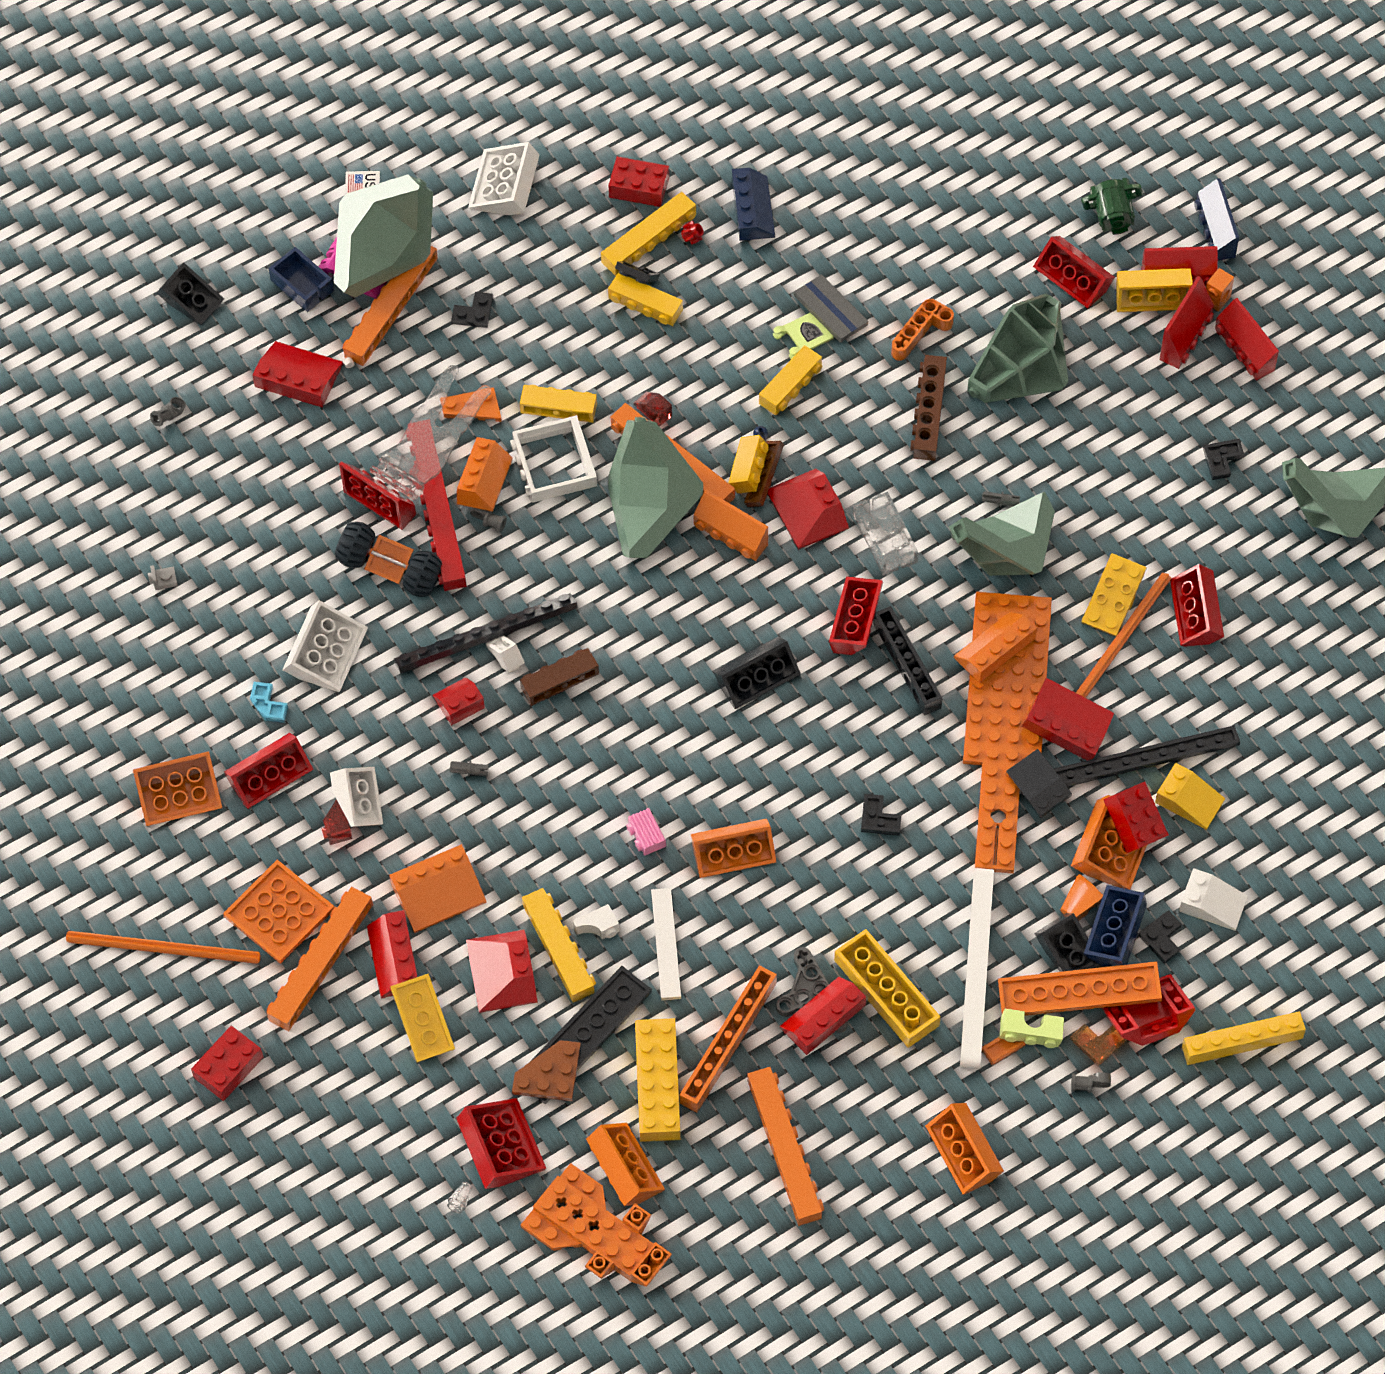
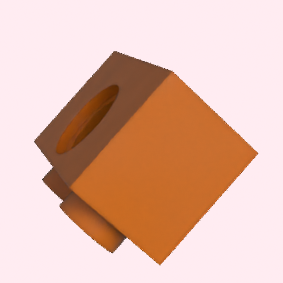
M1220 268L1206 285L1207 292L1214 305L1213 309L1218 312L1230 299L1234 276Z

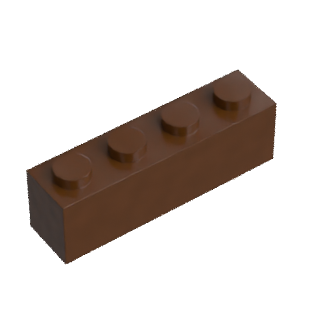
M589 648L580 649L567 658H560L552 665L543 666L535 673L526 674L520 679V687L529 704L533 706L599 675V665Z

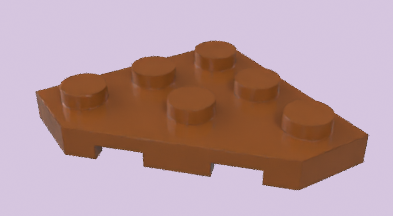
M560 1040L519 1069L514 1075L512 1094L572 1101L581 1043Z

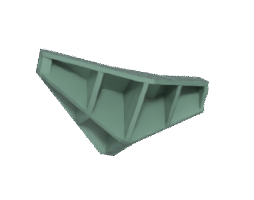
M407 174L344 195L339 203L334 283L344 293L357 297L424 263L431 252L433 192L426 186L427 183Z
M1046 293L1013 304L1008 309L968 379L967 392L972 397L988 403L1061 391L1068 384L1060 313L1061 302Z
M635 417V420H627L608 475V489L623 556L628 558H647L703 495V482L658 424L651 420H646V417Z
M1293 458L1282 462L1284 481L1287 483L1311 527L1350 538H1357L1385 504V467L1328 472L1310 470L1301 458Z
M1042 492L983 520L974 522L967 517L962 518L950 525L949 529L952 539L956 540L957 544L988 575H1034L1040 573L1043 569L1055 511L1046 493Z

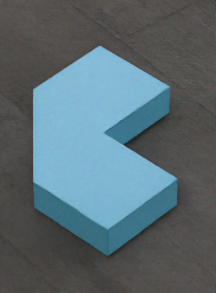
M254 682L250 700L266 721L285 723L288 703L270 701L273 684Z

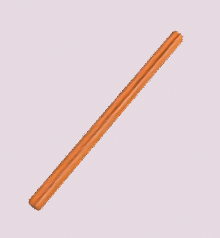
M1161 573L1076 691L1077 694L1085 698L1089 695L1170 582L1171 577L1168 573Z
M68 931L66 934V941L68 943L256 964L260 963L261 959L260 952L76 931Z

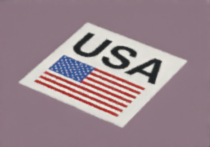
M380 171L346 172L345 194L379 184Z

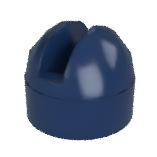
M759 426L754 429L753 436L760 435L766 441L768 431L765 427Z

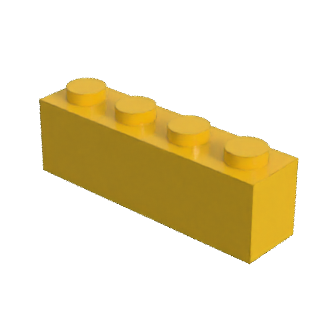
M619 272L608 288V298L614 303L625 305L630 310L641 312L646 317L657 319L665 325L668 324L673 327L683 311V300L647 284L640 283Z
M804 345L759 393V404L774 415L784 411L788 402L798 396L800 389L803 386L806 387L813 375L821 371L822 356Z
M523 385L520 413L561 419L577 415L578 421L594 422L597 407L596 394L575 392L569 389L560 390L553 387L545 388L536 385Z

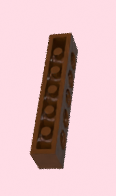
M925 355L924 362H920L919 373H923V376L918 379V388H921V393H917L916 404H919V409L915 408L914 420H917V424H913L912 435H915V440H911L910 451H914L913 459L936 460L947 357Z

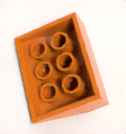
M209 751L133 769L146 826L222 808Z
M1107 795L1096 801L1071 866L1086 876L1130 890L1147 845L1126 853L1103 800L1110 797V795Z
M462 844L390 874L393 890L414 933L487 903Z

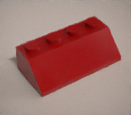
M1052 236L1033 265L1036 270L1086 308H1090L1103 296L1115 279L1112 274L1061 236Z
M1218 247L1144 248L1141 270L1191 269L1192 283L1199 276L1206 286L1209 279L1217 271Z
M1235 298L1217 317L1215 330L1218 335L1225 339L1226 345L1230 349L1232 348L1237 359L1243 362L1247 372L1258 380L1275 371L1279 350L1239 299Z
M1198 564L1171 578L1170 584L1180 646L1209 645L1223 638L1224 631L1213 570Z
M846 576L829 639L833 653L853 655L866 648L883 580Z
M288 733L227 769L224 773L235 793L245 807L249 809L314 769L297 737Z
M404 910L384 914L367 925L381 998L393 996L391 986L417 977Z
M838 977L780 1025V1029L808 1055L866 1006V996L854 983Z

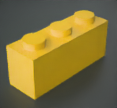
M760 435L746 436L740 439L728 482L735 488L737 494L757 491L769 446Z

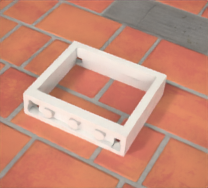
M577 415L512 432L513 440H510L512 450L517 452V455H515L517 466L521 465L522 481L526 480L527 497L531 496L532 503L597 486V476ZM572 431L586 476L535 489L521 444Z

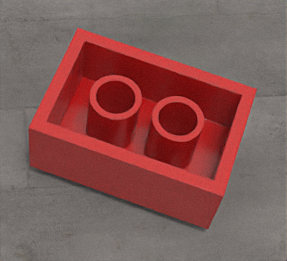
M617 156L608 185L609 198L662 207L669 182V166Z
M1145 781L1103 799L1126 853L1169 835Z
M231 1025L191 1068L194 1079L224 1101L264 1057L258 1045Z

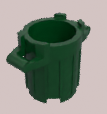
M1122 178V180L1111 179L1101 182L1097 186H1091V195L1081 199L1084 210L1096 209L1099 225L1103 232L1106 233L1107 230L1112 232L1113 235L1127 232L1131 224L1134 226L1135 215L1132 199L1141 197L1143 190L1140 184H1130L1127 178Z

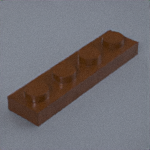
M781 440L765 441L769 446L760 482L756 492H747L744 501L747 507H761L764 505L784 447Z

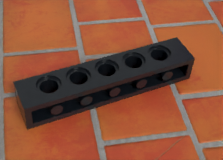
M890 606L875 612L873 625L923 715L925 716L941 709L942 696L892 607Z

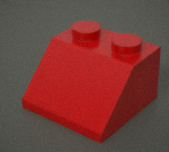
M466 677L433 694V698L451 726L485 708L484 697L475 683Z

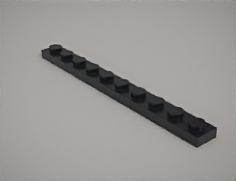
M571 593L563 594L553 600L544 601L537 606L525 608L523 611L509 614L499 620L490 621L483 626L474 627L469 631L455 634L453 637L439 640L429 646L420 647L410 653L401 654L399 657L394 658L395 665L400 674L574 610L578 608L577 602Z
M1235 725L1054 768V770L1065 785L1069 787L1239 746L1240 739Z

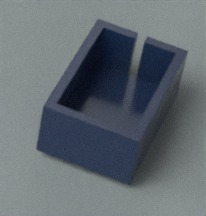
M296 247L268 268L270 280L306 312L314 308L319 303V299H325L334 291L332 278Z

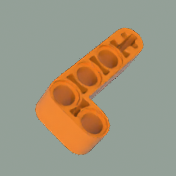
M926 299L892 341V357L897 361L906 359L932 325L942 331L950 330L953 327V310L934 299Z

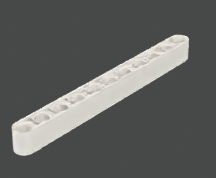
M974 868L960 1068L980 1069L993 869Z

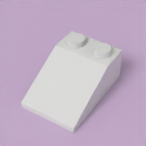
M375 767L344 768L330 773L333 793L351 827L383 824Z
M1193 868L1179 912L1236 931L1248 896L1214 875Z

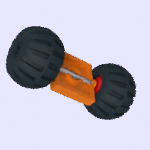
M350 522L346 525L335 550V557L341 564L349 568H360L369 556L364 568L365 570L397 584H400L404 575L403 586L414 596L427 597L432 593L434 586L438 582V575L441 573L442 565L441 559L435 553L417 551L410 561L414 549L381 535L378 536L373 547L375 532L370 526L362 522Z

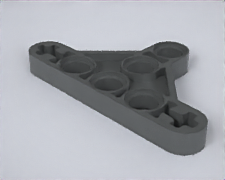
M800 947L794 952V963L798 968V972L791 992L780 997L777 1001L776 1010L781 1016H790L800 1010L818 994L815 991L817 986H824L826 988L829 985L811 951L806 947ZM800 954H802L803 956H806V962H807V965H806V966H805V963H804L803 959H802V958L799 959V955H800ZM810 969L817 972V975L813 978L806 975V972ZM800 994H806L809 999L806 1002H800L797 997ZM788 1002L791 1008L784 1011L780 1008V1004ZM848 1021L835 1032H844L848 1027Z

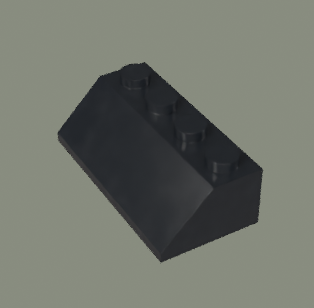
M779 636L713 671L721 690L734 709L745 705L801 674L788 642Z

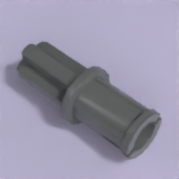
M984 491L982 501L996 503L1000 507L1002 505L1013 507L1019 504L1020 496L1003 494L1004 492L999 494Z
M451 761L450 763L451 773L468 774L469 777L470 775L488 777V771H480L481 769L489 770L488 764H475L472 761H469V763Z

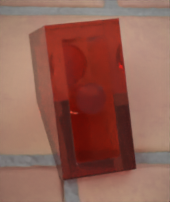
M646 392L633 403L651 421L656 422L659 427L672 417V404L659 393Z
M336 799L323 819L325 827L321 828L324 839L328 838L330 845L352 839L348 820Z

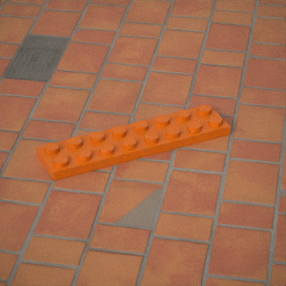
M1157 962L998 978L1002 1013L1006 1008L1025 1011L1024 1016L1162 1001Z

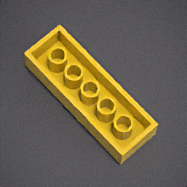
M867 929L835 950L834 961L866 996V999L907 1048L940 1026L941 1016Z
M675 1018L635 1020L640 1142L681 1140Z

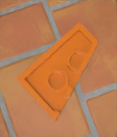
M494 388L440 398L444 418H478V420L485 421V419H495L496 422H502Z

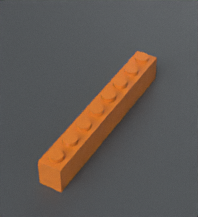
M431 246L430 255L424 263L390 279L388 284L382 287L379 297L373 300L370 310L364 313L361 323L355 326L349 340L347 339L344 342L343 351L345 358L350 357L355 363L361 366L365 365L437 261V248Z
M624 403L610 416L611 428L614 432L622 435L627 420H635V417L643 416L627 403ZM666 435L703 482V493L705 490H708L728 503L735 499V488Z
M352 886L348 892H344L341 897V903L332 910L331 918L322 925L317 939L314 938L311 941L307 954L301 956L296 970L291 971L288 982L279 989L276 1000L269 1004L266 1012L270 1022L288 1032L290 1031L372 908L373 901L371 896Z
M760 965L758 966L679 1095L681 1105L698 1113L776 986L777 974Z
M771 1067L747 1073V1081L798 1226L822 1219L824 1206L822 1200L817 1199L816 1193H818L815 1181H811L809 1177L811 1169L808 1162L805 1163L803 1160V1156H805L802 1144L798 1145L797 1143L798 1133L796 1127L791 1126L790 1120H792L789 1108L785 1109L783 1102H786L783 1091L778 1089L779 1079L776 1072L773 1073Z

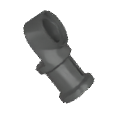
M173 397L160 410L152 411L150 419L153 425L160 427L165 421H171L181 415L186 407L185 401L179 397ZM172 404H178L181 408L177 409Z
M473 507L470 511L473 517L483 520L484 527L490 526L501 532L506 525L507 517L504 515L501 517L493 514L492 511Z
M1098 1072L1088 1077L1076 1076V1074L1072 1073L1071 1092L1083 1090L1091 1093L1092 1087L1108 1088L1111 1086V1074Z

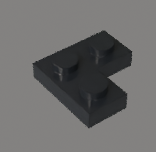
M617 261L615 269L620 270V274L630 277V275L634 276L636 281L643 284L658 281L660 274L646 267L638 268L625 261Z
M475 292L472 307L454 305L451 323L488 328L493 294Z
M1240 438L1203 445V452L1212 480L1230 477L1231 471L1228 461L1244 458Z
M864 794L861 832L900 836L902 815L882 813L883 795Z
M1168 910L1140 931L1138 936L1165 964L1180 952V949L1169 936L1181 928L1182 924Z

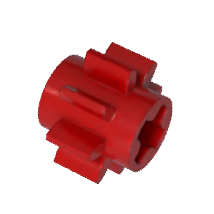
M691 221L682 226L684 229L681 231V235L685 242H690L693 245L702 240L701 236H703L704 230L699 223L695 224L694 221Z

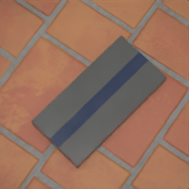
M822 274L794 291L793 295L840 343L868 325L869 321Z

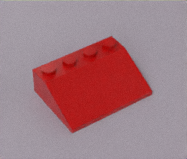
M1199 276L1195 279L1164 330L1159 360L1177 369L1181 367L1182 363L1186 364L1190 356V350L1196 348L1198 337L1204 335L1206 324L1211 323L1215 315L1212 313L1213 302L1202 278Z
M275 341L259 360L252 375L254 386L323 408L342 368L343 361Z
M342 461L339 463L344 493L401 530L415 517V504L410 499H404L396 490L387 488L382 481L375 480L365 470L361 471L357 467Z
M1045 678L1021 727L1088 761L1095 757L1114 712Z
M517 1098L466 1106L456 1118L485 1189L504 1186L546 1169Z

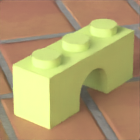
M1004 1009L1001 1015L999 1038L1005 1039L1008 1042L1024 1041L1028 1045L1040 1044L1047 1048L1059 1047L1063 1040L1064 1017L1044 1015L1040 1022V1027L1033 1028L1025 1022V1011Z

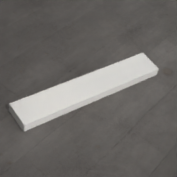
M671 888L653 889L651 894L661 1001L681 999Z

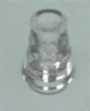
M462 1182L460 1187L448 1198L447 1207L455 1213L464 1211L473 1187L467 1182Z

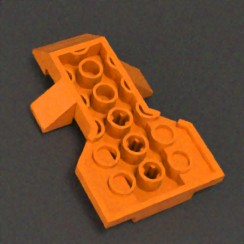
M572 1163L568 1165L560 1177L557 1176L533 1205V1210L521 1223L522 1229L553 1251L567 1247H583L593 1256L587 1262L585 1268L601 1279L615 1270L630 1282L647 1287L672 1256L656 1242L652 1243L642 1236L651 1218L650 1213L635 1203L623 1217V1221H621L606 1210L603 1186ZM563 1202H564V1203H565V1207H564V1206H561V1207L559 1208V1207H558V1203H563ZM581 1214L582 1218L578 1217L577 1219H575L574 1215ZM591 1226H598V1230L594 1229L591 1231Z

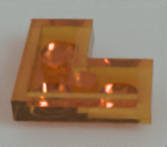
M1086 1024L1082 1025L1070 1036V1040L1098 1066L1127 1041L1119 1035L1113 1025L1100 1037Z

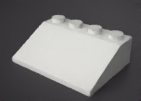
M529 142L484 149L468 208L470 210L504 215L524 213L540 154Z
M317 601L311 606L283 671L300 680L340 692L368 627L322 601Z

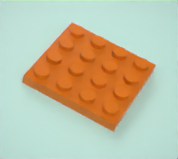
M276 860L223 913V916L281 964L331 914L335 907L279 860Z

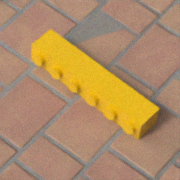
M681 191L601 252V263L616 276L620 272V270L615 269L617 261H625L629 264L639 261L645 253L652 251L658 243L665 241L670 234L678 231L683 224L693 220L696 216V204Z
M541 888L523 896V907L572 1002L574 1003L594 994L595 979L592 974L588 975L586 971L588 967L584 958H579L577 954L579 949L575 941L571 942L569 938L571 934L568 927L562 925V916L559 910H555L552 906L554 901L550 893L546 894L544 888Z
M1299 1011L1186 1037L1183 1040L1182 1050L1187 1065L1300 1040L1303 1039L1306 1028Z

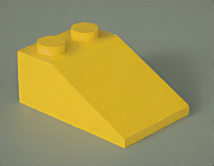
M1175 763L1158 790L1155 803L1207 830L1225 798L1193 771Z

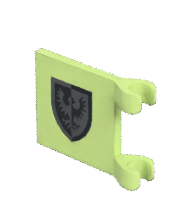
M811 313L773 329L775 339H780L787 333L797 347H792L789 350L790 359L804 345L812 350L834 338Z

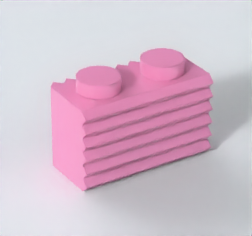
M649 808L628 817L627 830L630 835L635 836V845L638 851L643 852L644 856L666 847V840Z

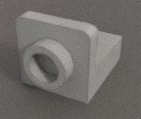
M154 565L150 566L151 572L148 573L149 582L154 584L155 590L178 586L174 566L155 570Z

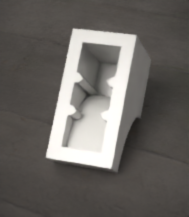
M505 636L486 643L488 650L507 672L516 671L525 663L517 645Z
M607 904L573 920V928L577 935L593 933L600 936L601 939L612 938L619 932V922Z

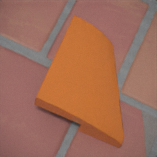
M1079 874L1060 911L1063 914L1074 913L1079 921L1088 915L1089 910L1101 902L1103 894L1091 882Z

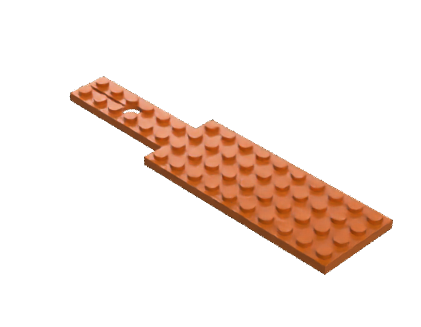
M976 592L972 641L1009 612L1022 614L1037 627L1036 639L981 683L971 674L969 676L963 764L982 765L975 868L993 869L994 872L1014 874L1020 790L1006 771L1036 749L1042 754L1043 738L1021 726L1045 678H1047L1052 598ZM1002 811L1006 818L1001 823H996L990 817L992 812Z

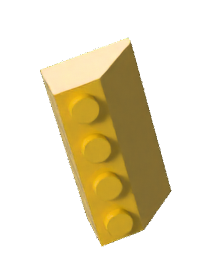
M1191 269L1117 271V312L1177 310L1193 284Z

